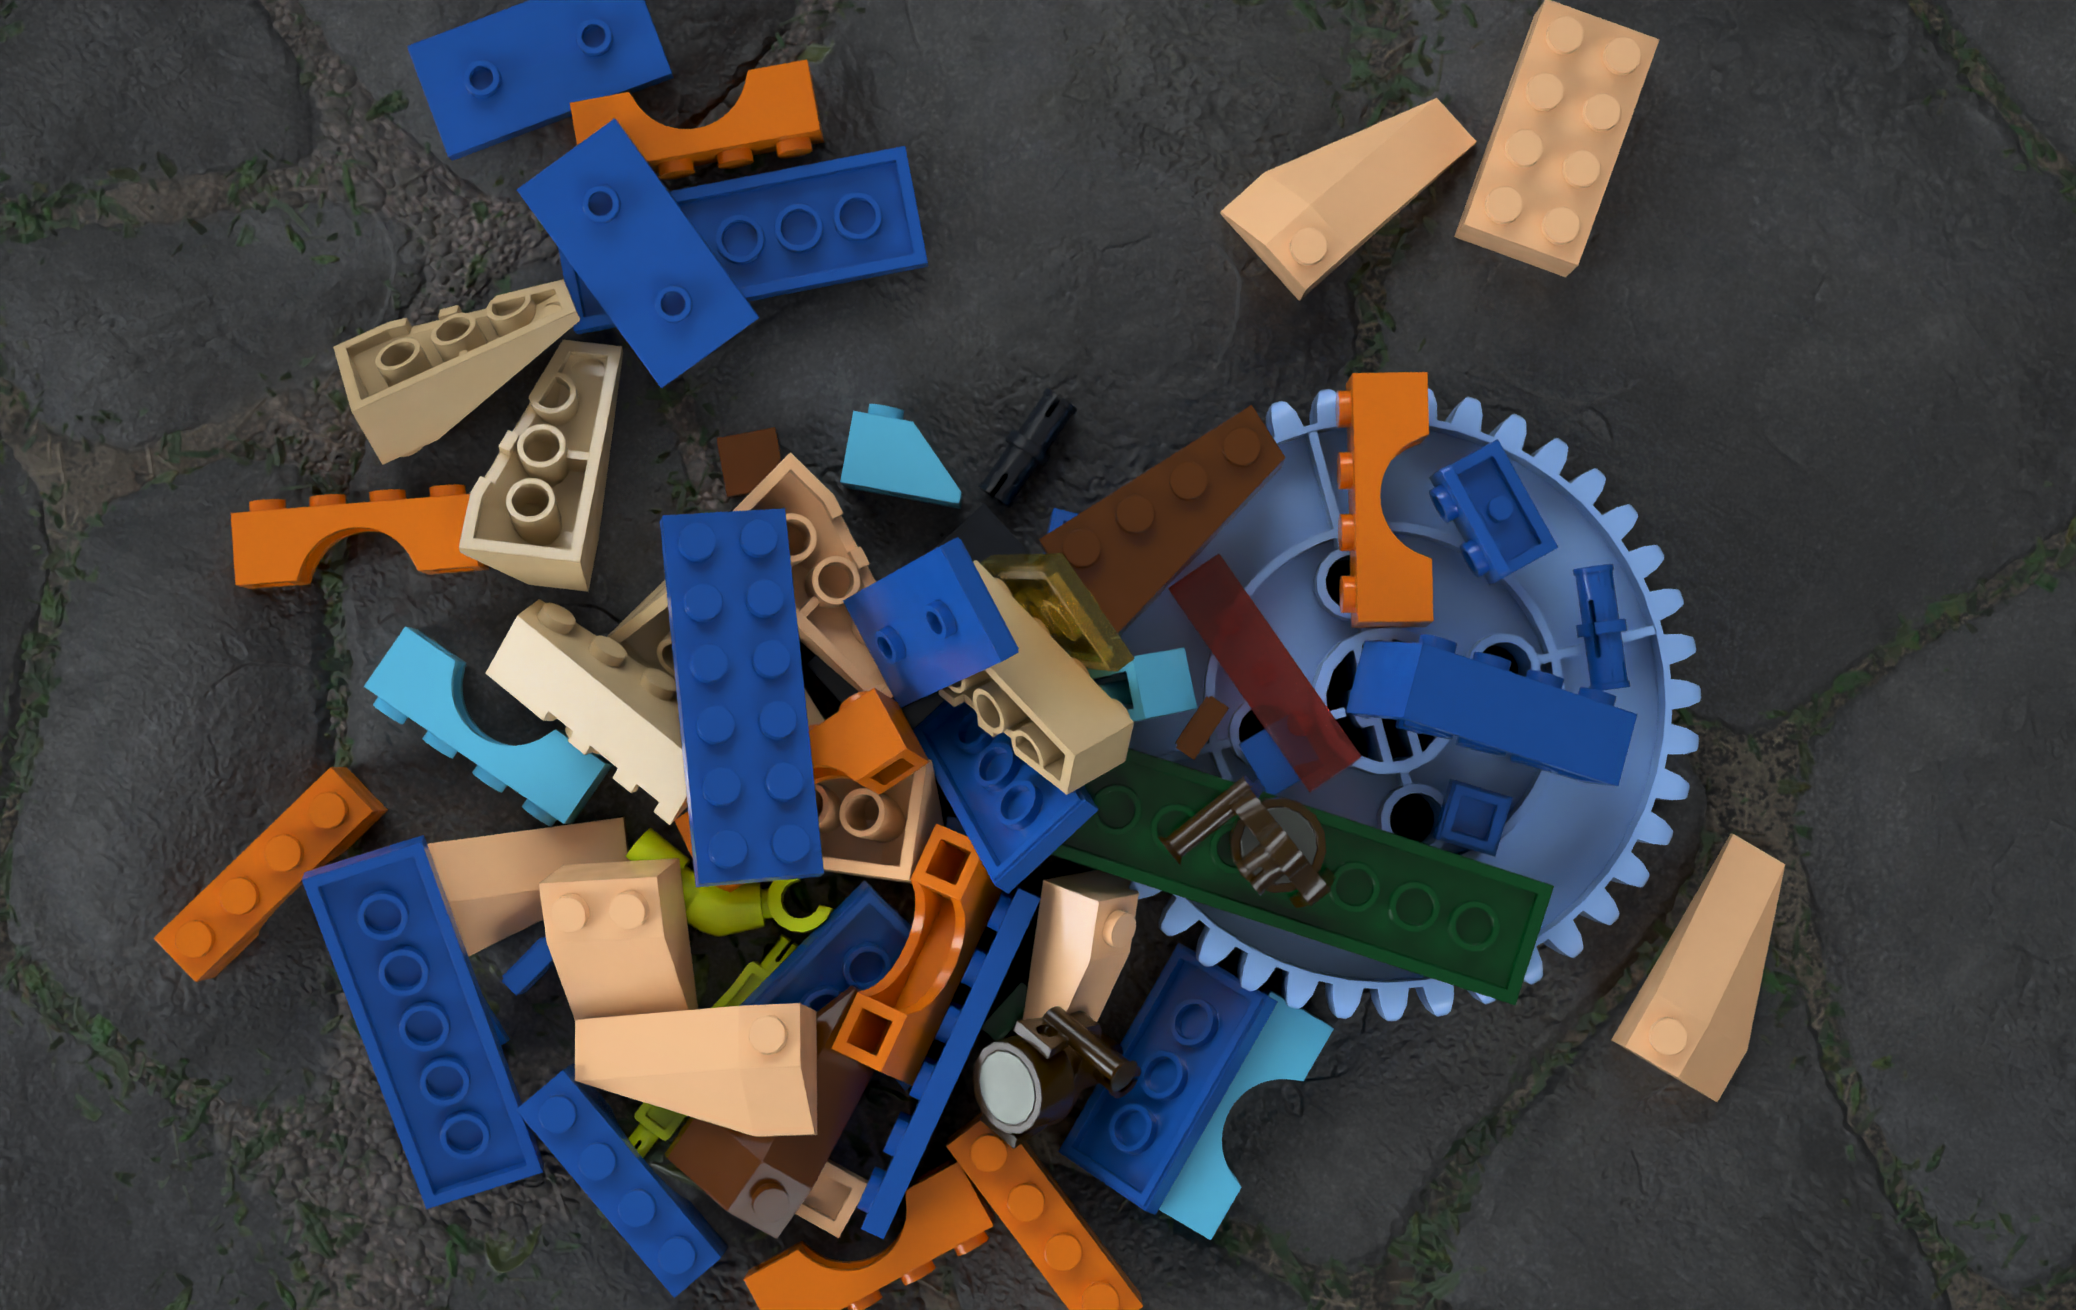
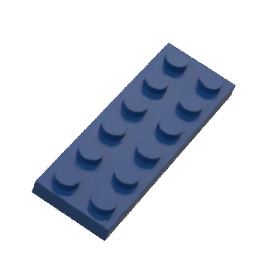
M905 146L669 191L748 302L929 267ZM558 248L564 281L580 317V321L573 326L574 332L578 335L616 327Z
M785 508L662 515L660 530L696 888L820 877L824 873Z
M418 836L304 872L302 877L304 888L426 1209L543 1173L544 1162L532 1129L516 1111L522 1105L425 836Z
M1018 884L1014 895L1007 894L1002 890L986 926L995 930L996 934L988 950L979 946L976 947L961 980L962 984L971 987L963 1005L951 1001L935 1037L936 1040L945 1043L937 1060L928 1056L925 1057L909 1093V1096L918 1099V1103L912 1116L900 1111L883 1149L884 1153L893 1156L886 1171L875 1166L860 1198L857 1209L867 1213L861 1227L862 1230L884 1240L1041 899L1040 893L1021 884Z

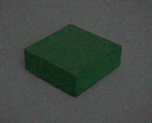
M1023 978L1016 983L990 1012L981 1027L996 1042L998 1039L1002 1040L1024 1015L1028 983Z

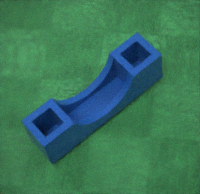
M574 1063L563 1069L516 1109L674 1298L722 1258L729 1246L691 1201L685 1199L669 1187L647 1164L626 1137L615 1118L613 1109L593 1086L575 1081Z

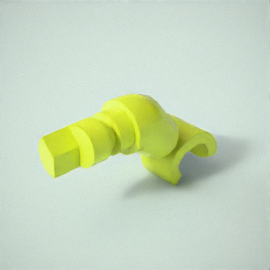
M649 828L637 840L625 856L630 861L679 858L687 923L703 933L716 937L765 927V919L774 918L780 926L792 932L809 933L824 923L834 910L833 908L819 905L816 911L808 917L794 918L790 916L785 910L783 903L784 894L787 888L793 883L799 882L800 878L773 881L770 888L762 889L760 882L745 883L733 892L725 891L716 886L696 888L694 871L688 867L691 860L652 828Z

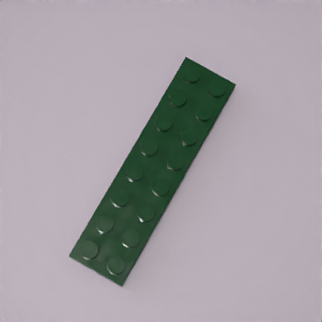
M1128 748L1124 763L1084 785L1099 810L1051 854L1515 1006L1554 888L1551 884L1304 805L1316 815L1325 832L1326 853L1321 869L1317 873L1320 874L1326 868H1329L1336 878L1330 888L1331 891L1313 906L1296 908L1289 898L1298 891L1297 889L1292 892L1279 893L1265 891L1260 896L1250 882L1240 874L1231 857L1229 838L1238 815L1232 817L1183 856L1180 866L1158 837H1168L1235 782L1132 748ZM1263 791L1258 799L1276 797L1277 795Z

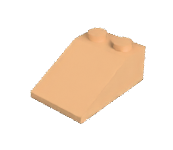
M679 858L563 865L539 883L547 945L574 1020L698 1009Z

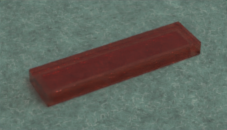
M1217 554L1168 588L1169 593L1309 794L1361 759L1357 749L1220 554Z

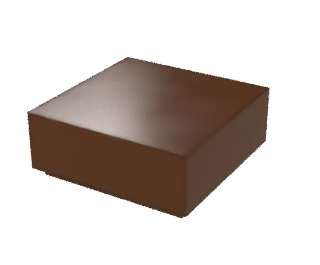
M776 427L716 438L726 494L729 499L748 495L783 460Z
M1212 696L1209 698L1205 697L1176 740L1175 744L1177 746L1175 748L1195 760L1229 707Z

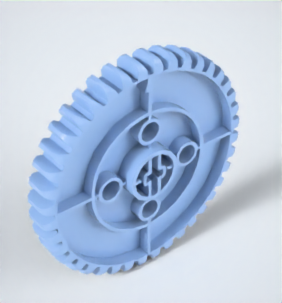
M1428 388L1429 435L1421 444L1402 452L1389 463L1383 476L1380 498L1383 515L1393 534L1411 550L1432 558L1434 621L1426 627L1351 628V613H1341L1340 606L1331 599L1326 589V576L1332 564L1337 561H1350V551H1340L1338 542L1339 514H1349L1348 489H1338L1337 456L1338 452H1347V428H1337L1336 392L1331 389L1318 392L1312 402L1309 415L1310 425L1303 426L1296 411L1287 402L1279 401L1273 403L1266 415V428L1286 457L1282 468L1210 541L1204 550L1167 586L1161 595L1126 629L1123 635L1108 650L1102 645V648H1084L1073 651L1069 655L1080 660L1088 668L1132 656L1185 647L1197 709L1205 697L1209 698L1210 696L1229 707L1195 760L1175 748L1177 746L1175 742L1197 709L1134 722L1129 748L1233 782H1237L1243 776H1247L1253 782L1258 777L1238 745L1241 743L1239 740V727L1242 718L1256 707L1274 710L1281 718L1292 713L1324 767L1278 793L1277 796H1283L1298 801L1301 804L1393 833L1390 825V815L1393 806L1400 798L1414 793L1422 796L1429 803L1434 816L1431 833L1422 843L1553 885L1551 898L1524 978V982L1532 985L1543 977V966L1537 949L1538 945L1544 943L1559 954L1575 958L1582 952L1584 947L1581 934L1573 919L1580 914L1585 918L1606 925H1612L1618 919L1620 913L1617 905L1605 887L1610 881L1644 887L1650 874L1644 863L1631 850L1636 842L1667 845L1673 836V830L1666 821L1651 812L1655 800H1682L1688 797L1689 783L1680 775L1665 769L1667 755L1687 754L1698 749V735L1687 728L1671 724L1673 709L1689 707L1700 702L1701 689L1699 685L1689 681L1671 679L1670 664L1685 660L1696 652V644L1692 636L1663 634L1660 620L1674 614L1684 604L1682 594L1678 589H1661L1649 592L1644 578L1659 567L1664 560V554L1658 545L1643 546L1632 551H1628L1621 539L1633 528L1638 518V514L1632 505L1627 504L1616 507L1603 514L1593 506L1601 494L1606 481L1601 471L1594 468L1569 482L1566 481L1559 474L1567 460V444L1561 439L1555 438L1531 455L1522 451L1526 437V421L1517 414L1509 416L1489 435L1482 433L1483 413L1481 402L1472 397H1466L1448 415L1445 422L1437 420V402L1433 391ZM1498 439L1559 548L1489 586L1484 575L1477 578L1465 563L1460 551V545L1465 541L1453 520L1446 523L1436 511L1429 495V490L1434 488L1429 477L1441 468L1457 462ZM1613 564L1619 619H1626L1627 631L1621 632L1630 687L1604 690V692L1616 696L1615 707L1637 714L1618 787L1584 783L1510 761L1511 753L1506 752V756H1497L1455 745L1458 736L1454 735L1452 739H1444L1424 734L1419 740L1417 733L1396 728L1397 720L1389 719L1398 752V757L1392 759L1381 718L1369 717V719L1345 713L1364 641L1418 643L1420 634H1428L1451 640L1457 643L1455 654L1470 659L1473 658L1474 652L1483 653L1489 646H1498L1506 649L1513 655L1518 665V675L1526 677L1527 670H1537L1563 678V690L1578 694L1580 687L1589 688L1590 678L1584 637L1577 638L1576 625L1582 624L1573 569ZM1079 607L1076 615L1078 622L1089 631L1096 633ZM1342 661L1350 690L1340 692L1338 709L1327 711L1326 691L1334 669ZM1342 718L1350 730L1361 728L1368 758L1357 755L1338 738L1330 721ZM1450 779L1513 797L1495 857L1432 838ZM1131 881L1129 885L1130 889L1139 892L1138 899L1150 897L1162 891ZM1172 894V897L1163 908L1158 921L1159 929L1167 936H1173L1187 930L1198 920L1203 922L1205 927L1198 939L1196 959L1206 967L1213 966L1223 960L1235 947L1241 949V955L1237 964V977L1240 979L1241 987L1250 992L1257 990L1263 985L1276 967L1282 969L1280 981L1281 995L1285 999L1286 1005L1295 1009H1299L1312 997L1319 981L1325 982V996L1328 1007L1337 1018L1347 1019L1353 1015L1360 1003L1364 988H1370L1372 1002L1378 1014L1386 1021H1397L1402 1017L1407 1006L1409 988L1416 989L1417 995L1424 1007L1437 1017L1447 1015L1452 1008L1454 985ZM1467 990L1473 998L1484 1004H1489L1496 1000Z

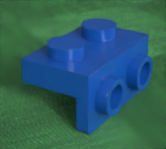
M1498 439L1457 462L1441 468L1429 477L1434 486L1433 489L1429 490V495L1436 511L1446 523L1453 520L1465 541L1460 545V551L1465 563L1477 578L1484 575L1489 586L1559 548Z

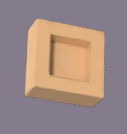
M828 1159L812 1190L795 1214L839 1238L858 1205L868 1180Z

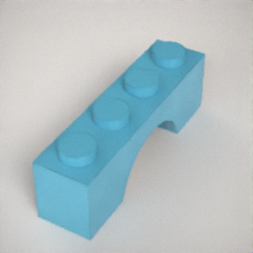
M405 626L364 685L366 689L378 696L373 706L402 725L409 717L428 730L422 739L447 757L453 759L456 753L460 752L476 763L477 766L472 772L473 775L493 789L502 793L508 785L527 798L522 808L544 824L552 827L556 820L563 824L573 823L613 764L600 754L590 753L584 755L568 742L569 738L565 730L555 729L539 740L517 746L504 744L489 737L475 724L465 705L463 678L466 662L418 629Z
M1267 987L1263 993L1275 999L1278 1003L1159 1208L1163 1213L1209 1240L1214 1236L1242 1188L1238 1179L1226 1164L1222 1149V1132L1230 1109L1240 1096L1260 1083L1277 1079L1304 1081L1334 1030L1331 1025L1303 1008L1295 1009L1287 1006L1285 999L1281 995Z

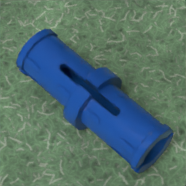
M1613 564L1573 569L1582 624L1576 625L1577 638L1584 637L1590 678L1589 688L1600 691L1630 687L1621 632L1627 631L1626 619H1619Z

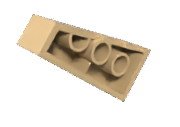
M975 560L973 563L1015 640L1019 653L939 690V695L954 707L963 702L972 707L977 713L979 727L992 737L1004 732L1011 738L1016 756L1068 795L1126 761L1134 721L1130 718L1124 705L1117 699L1110 698L1090 677L1084 664L1077 658L1071 657L1051 637L1045 624L1040 619L1032 617L1012 597L1007 585L999 578H994Z
M538 599L518 614L486 674L541 720L554 721L558 719L565 724V732L570 744L584 755L595 753L604 756L618 768L613 779L630 793L636 792L639 786L659 802L654 813L671 825L688 807L675 680L660 670L647 669L627 656L626 650L617 641L606 636H596L576 623V619L571 612L560 605L545 603Z

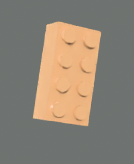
M1544 0L1531 22L1454 237L1567 277L1579 265L1660 39L1555 1Z

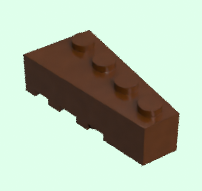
M1252 405L1039 539L1042 549L1107 650L1282 468L1286 457Z

